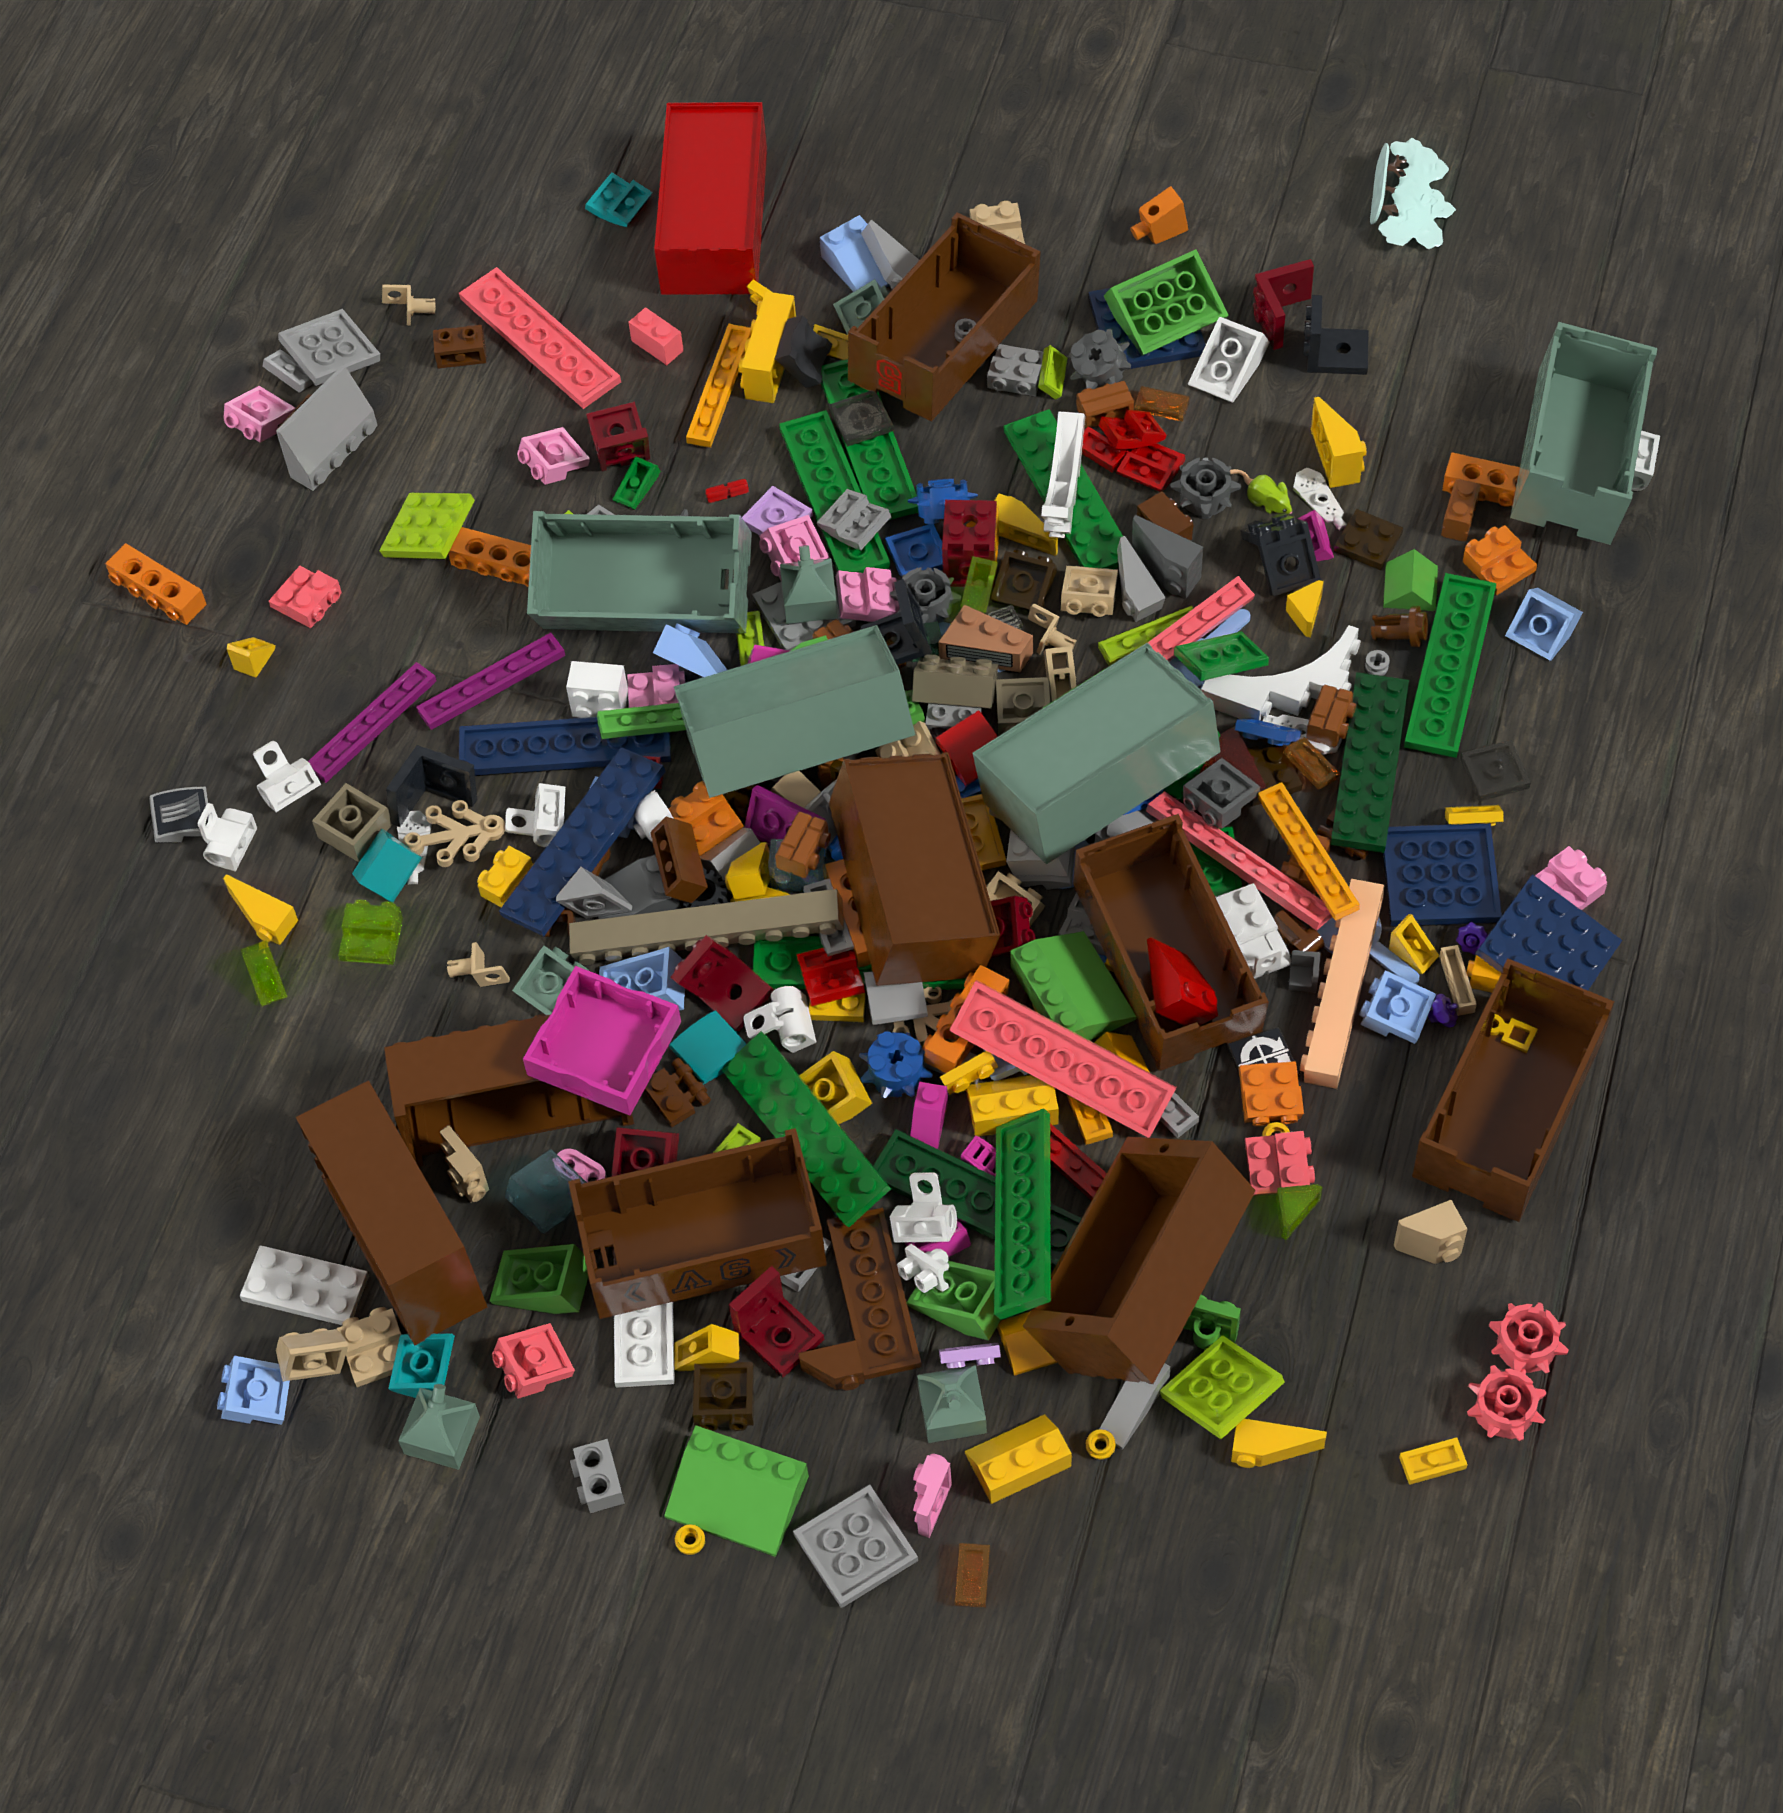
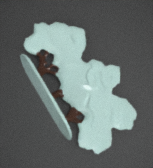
M1414 138L1409 139L1407 142L1395 141L1391 143L1390 149L1397 159L1393 163L1388 164L1389 145L1385 143L1376 166L1370 223H1376L1382 209L1389 217L1379 225L1378 229L1382 235L1387 237L1386 241L1388 243L1404 246L1414 237L1418 243L1427 249L1442 245V230L1435 223L1434 219L1436 217L1447 218L1456 209L1450 203L1444 201V196L1439 190L1431 189L1429 183L1442 179L1449 171V168L1438 158L1432 149L1423 147L1421 142ZM1400 156L1405 157V159L1399 160ZM1400 163H1409L1408 168L1397 169V167H1400ZM1387 171H1394L1400 179L1398 186L1391 187L1386 185ZM1398 172H1403L1405 176H1401ZM1385 190L1392 193L1394 204L1383 205ZM1392 211L1399 213V216H1394Z

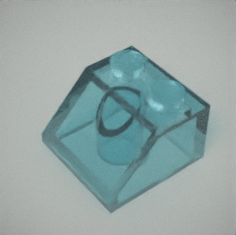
M550 1149L510 1176L505 1198L544 1234L563 1221L574 1208L568 1181L580 1179L581 1184L587 1182Z

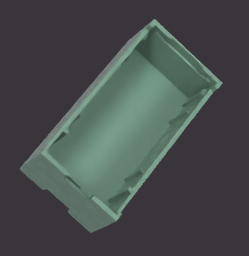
M1558 322L1538 372L1510 518L1542 527L1545 526L1546 521L1578 529L1577 536L1611 545L1632 500L1633 492L1631 490L1652 366L1657 354V348Z
M533 511L527 614L543 629L663 632L666 624L675 628L678 623L700 633H746L748 599L746 597L748 566H750L752 532L740 515H729V517L546 514L544 511ZM726 570H729L728 589H725Z

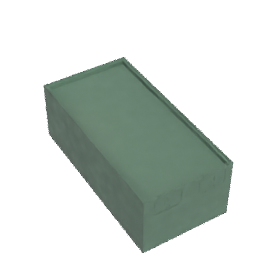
M877 625L674 686L690 745L709 798L915 735L899 668Z
M1146 643L973 752V758L984 803L1045 864H1048L1221 751L1213 701L1207 698L1191 681L1189 682L1177 668L1175 669L1171 666L1169 661L1159 652L1153 650L1149 643Z

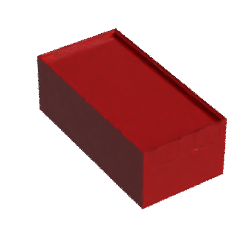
M762 102L667 103L654 247L661 295L750 294L747 286L753 279L758 282L767 157Z

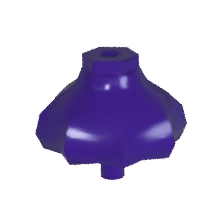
M1470 922L1468 925L1459 928V935L1456 941L1461 945L1463 952H1470L1476 956V951L1488 934L1484 926Z
M1438 994L1434 999L1432 1009L1428 1013V1018L1431 1023L1437 1022L1447 1027H1454L1458 1019L1455 1011L1458 1005L1456 1003L1452 1004L1450 999L1443 994Z

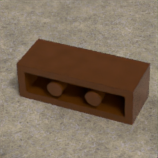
M666 816L650 832L665 895L692 903L708 888L692 824Z

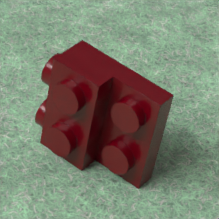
M1015 895L991 901L1000 937L990 959L1000 956L1011 957V950L1035 940V934L1030 929L1029 918L1033 915L1032 905L1028 902L1027 898Z

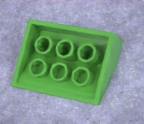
M1196 249L1110 288L1104 295L1115 320L1142 356L1217 322L1219 317L1226 318L1229 316Z
M1084 931L1035 939L1010 951L1011 969L1037 1012L1091 1041L1106 1032H1110L1137 1019L1134 1011Z
M695 1426L683 1454L665 1512V1518L684 1525H696L703 1532L776 1557L809 1477L807 1464Z

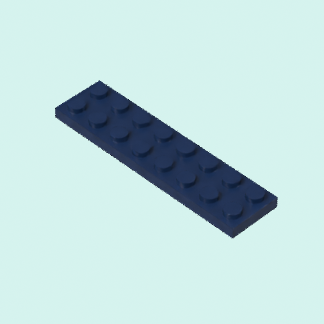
M597 717L459 726V760L473 764L475 775L603 767L610 763L621 747L643 757H660L661 762H671L670 732L602 739Z
M621 747L499 910L501 916L545 936L566 908L556 902V896L580 867L589 872L594 870L635 814L639 802L653 790L666 772L664 766Z

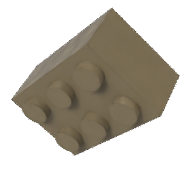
M937 655L920 657L914 669L912 701L991 708L996 696L998 664H992V661L987 659L968 662L962 657H951L950 660L940 659Z

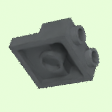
M1221 758L1184 785L1183 802L1189 811L1197 810L1200 812L1204 821L1209 826L1217 825L1222 829L1241 815V808L1258 796L1260 786Z

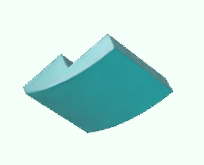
M611 172L586 203L585 209L606 221L627 227L652 196L653 192L634 180L629 184Z
M715 1010L681 1033L670 1043L669 1048L681 1058L684 1064H688L691 1067L693 1074L704 1085L724 1073L722 1069L746 1043Z

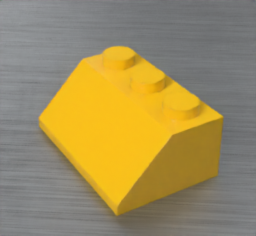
M1033 1075L971 1084L966 1089L975 1136L996 1134L997 1126L1043 1108L1050 1113V1123L1058 1125L1059 1109L1055 1089Z
M1045 1414L965 1451L991 1504L1070 1468L1072 1453L1058 1427Z

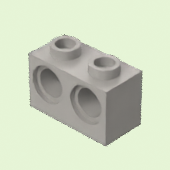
M928 703L925 724L935 741L937 736L978 710L981 712V707Z
M608 1439L573 1448L575 1459L570 1460L574 1478L579 1476L581 1478L582 1486L577 1487L581 1505L587 1503L590 1513L625 1504ZM590 1460H599L595 1467L585 1466ZM604 1486L607 1488L602 1494L592 1493L596 1487Z

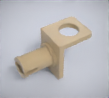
M411 285L382 286V303L407 304V325L411 326V315L413 313L435 314V298H413L411 296ZM398 291L401 293V296L393 298L388 293Z
M1033 604L1028 619L1047 629L1040 641L1037 653L1041 654L1045 646L1049 644L1056 648L1072 646L1073 650L1077 640L1057 631L1056 626L1059 616ZM1036 613L1044 615L1047 621L1040 619Z
M477 942L472 943V955L470 958L449 960L447 962L448 965H451L447 966L450 978L472 974L480 987L508 983L510 981L508 974L502 966L484 968V953ZM497 974L500 975V977L488 978L486 977V975Z

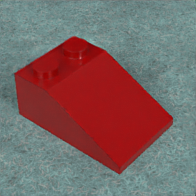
M1152 937L1148 938L1147 946L1156 1013L1185 1026L1196 1022L1200 1026L1218 1017L1215 991L1189 956Z

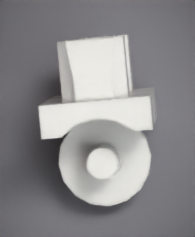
M912 1244L905 1248L907 1258L897 1264L899 1275L903 1279L908 1281L915 1276L916 1286L924 1293L933 1287L941 1292L949 1288L948 1283L943 1279L944 1271L949 1268L948 1254L945 1251L935 1249L924 1253Z

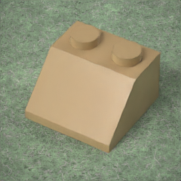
M1452 1200L1399 1220L1394 1247L1397 1251L1434 1264L1442 1261L1451 1262L1462 1253L1467 1227Z
M324 1328L317 1329L312 1333L299 1334L292 1332L279 1337L276 1354L282 1382L340 1374L348 1349L347 1340L337 1329L327 1330Z

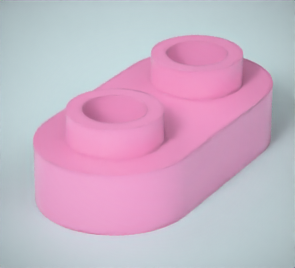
M564 1149L555 1157L556 1171L559 1176L567 1181L580 1179L581 1184L587 1183L592 1177L597 1178V1180L607 1178L605 1170L600 1164L577 1150ZM568 1164H574V1167L571 1169L565 1168Z

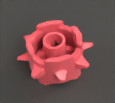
M1540 1302L1535 1307H1532V1304L1514 1306L1512 1303H1509V1311L1503 1321H1490L1489 1327L1498 1335L1497 1346L1491 1350L1492 1354H1499L1503 1361L1513 1370L1521 1371L1525 1369L1527 1373L1542 1370L1545 1373H1549V1364L1554 1356L1567 1355L1569 1350L1559 1341L1560 1330L1566 1326L1565 1322H1558L1550 1311H1544L1543 1304Z
M1493 1365L1490 1366V1374L1487 1375L1481 1384L1470 1383L1468 1386L1478 1396L1476 1404L1467 1411L1468 1416L1476 1417L1478 1424L1488 1431L1487 1436L1490 1438L1495 1435L1507 1439L1516 1438L1518 1441L1524 1439V1432L1530 1427L1532 1422H1545V1419L1536 1409L1538 1401L1546 1395V1391L1534 1388L1533 1381L1526 1376L1525 1369L1521 1371L1505 1369V1371L1501 1372Z

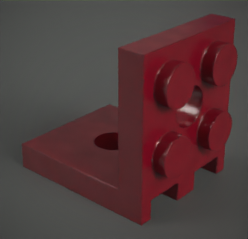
M1311 259L1255 274L1257 287H1254L1253 292L1256 303L1252 305L1254 317L1257 323H1261L1262 332L1270 342L1273 350L1283 347L1286 315L1282 307L1311 299L1314 265Z
M635 402L586 414L602 471H606L607 466L619 463L621 467L630 465L631 460H634L635 456L639 458L645 457V460H650L647 430L641 426ZM614 427H620L624 430V433L612 436L610 431Z
M945 500L942 558L943 573L948 578H954L950 587L994 588L997 501ZM967 521L976 523L973 527H966L963 524Z
M705 935L704 938L694 944L692 952L685 960L677 964L671 976L677 984L694 993L714 1011L716 1010L738 1032L745 1026L744 1015L760 1008L774 991L768 983L732 951L708 935ZM736 986H741V996L736 1000H732L730 996L732 989Z
M772 1266L729 1304L733 1329L739 1333V1338L782 1378L800 1363L798 1353L814 1350L825 1340L824 1334L783 1297L780 1273ZM781 1332H787L791 1335V1339L787 1343H778L775 1340L776 1335Z

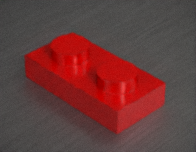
M1088 426L1084 430L1082 454L1113 473L1121 464L1128 450L1115 449L1107 437Z

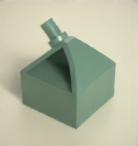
M809 545L799 546L800 560L798 562L780 564L786 624L838 618L831 558L813 560V558H810Z
M976 1365L917 1375L928 1443L987 1433L986 1416Z
M435 1384L433 1391L420 1388L398 1440L403 1453L459 1470L480 1418L475 1403L445 1395V1385Z

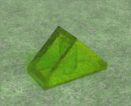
M1313 1184L1277 1188L1276 1204L1282 1238L1287 1240L1321 1200L1322 1186Z

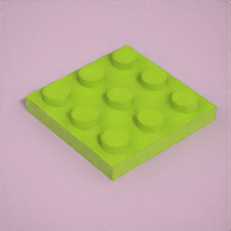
M409 493L379 551L383 557L445 559L475 501L471 494Z
M1222 1335L1159 1391L1165 1401L1222 1439L1285 1382L1280 1373Z

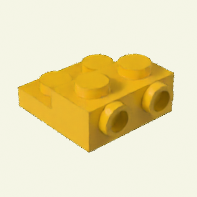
M508 846L505 851L500 850L496 853L492 868L489 871L483 870L477 881L481 897L500 907L504 905L534 865L531 857L511 846Z

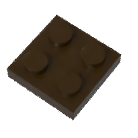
M1356 509L1336 542L1334 552L1381 570L1400 539L1403 527Z

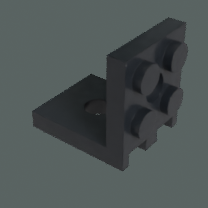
M1312 295L1311 305H1306V320H1310V322L1305 321L1304 325L1305 340H1308L1304 341L1303 356H1308L1307 373L1367 375L1369 330L1321 328L1322 295ZM1346 349L1349 352L1346 354H1341L1337 352V350Z
M1282 513L1272 516V521L1265 523L1263 521L1251 522L1247 524L1248 528L1240 530L1244 541L1259 547L1271 596L1308 586L1318 580L1321 581L1306 521ZM1293 556L1296 561L1295 567L1287 571L1284 567V562L1288 557Z
M904 579L894 582L901 612L861 626L862 630L877 625L885 642L891 637H897V641L894 644L887 645L897 665L932 653L927 640V628L922 619V609Z
M416 745L386 788L391 824L401 827L409 812L412 811L425 791L453 801L462 800L468 806L473 807L477 801L474 765L467 761L447 756L442 752H436Z

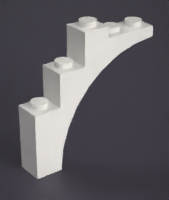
M1058 413L1052 471L1041 515L1045 520L1044 531L1049 532V537L1065 538V534H1071L1073 506L1076 502L1077 481L1080 476L1085 425V415L1083 413Z
M1349 625L1340 640L1327 653L1312 663L1296 670L1273 676L1257 677L1229 674L1205 680L1201 691L1207 698L1213 701L1215 710L1239 719L1252 718L1262 720L1263 716L1267 717L1269 715L1271 707L1298 716L1302 707L1307 708L1311 697L1318 698L1324 684L1336 687L1338 690L1341 688L1350 691L1351 683H1348V670L1351 660L1349 658L1351 654L1356 655L1360 647L1361 640L1357 639L1359 629Z

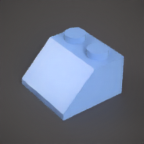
M1539 588L1529 589L1505 636L1551 661L1571 636L1583 612Z

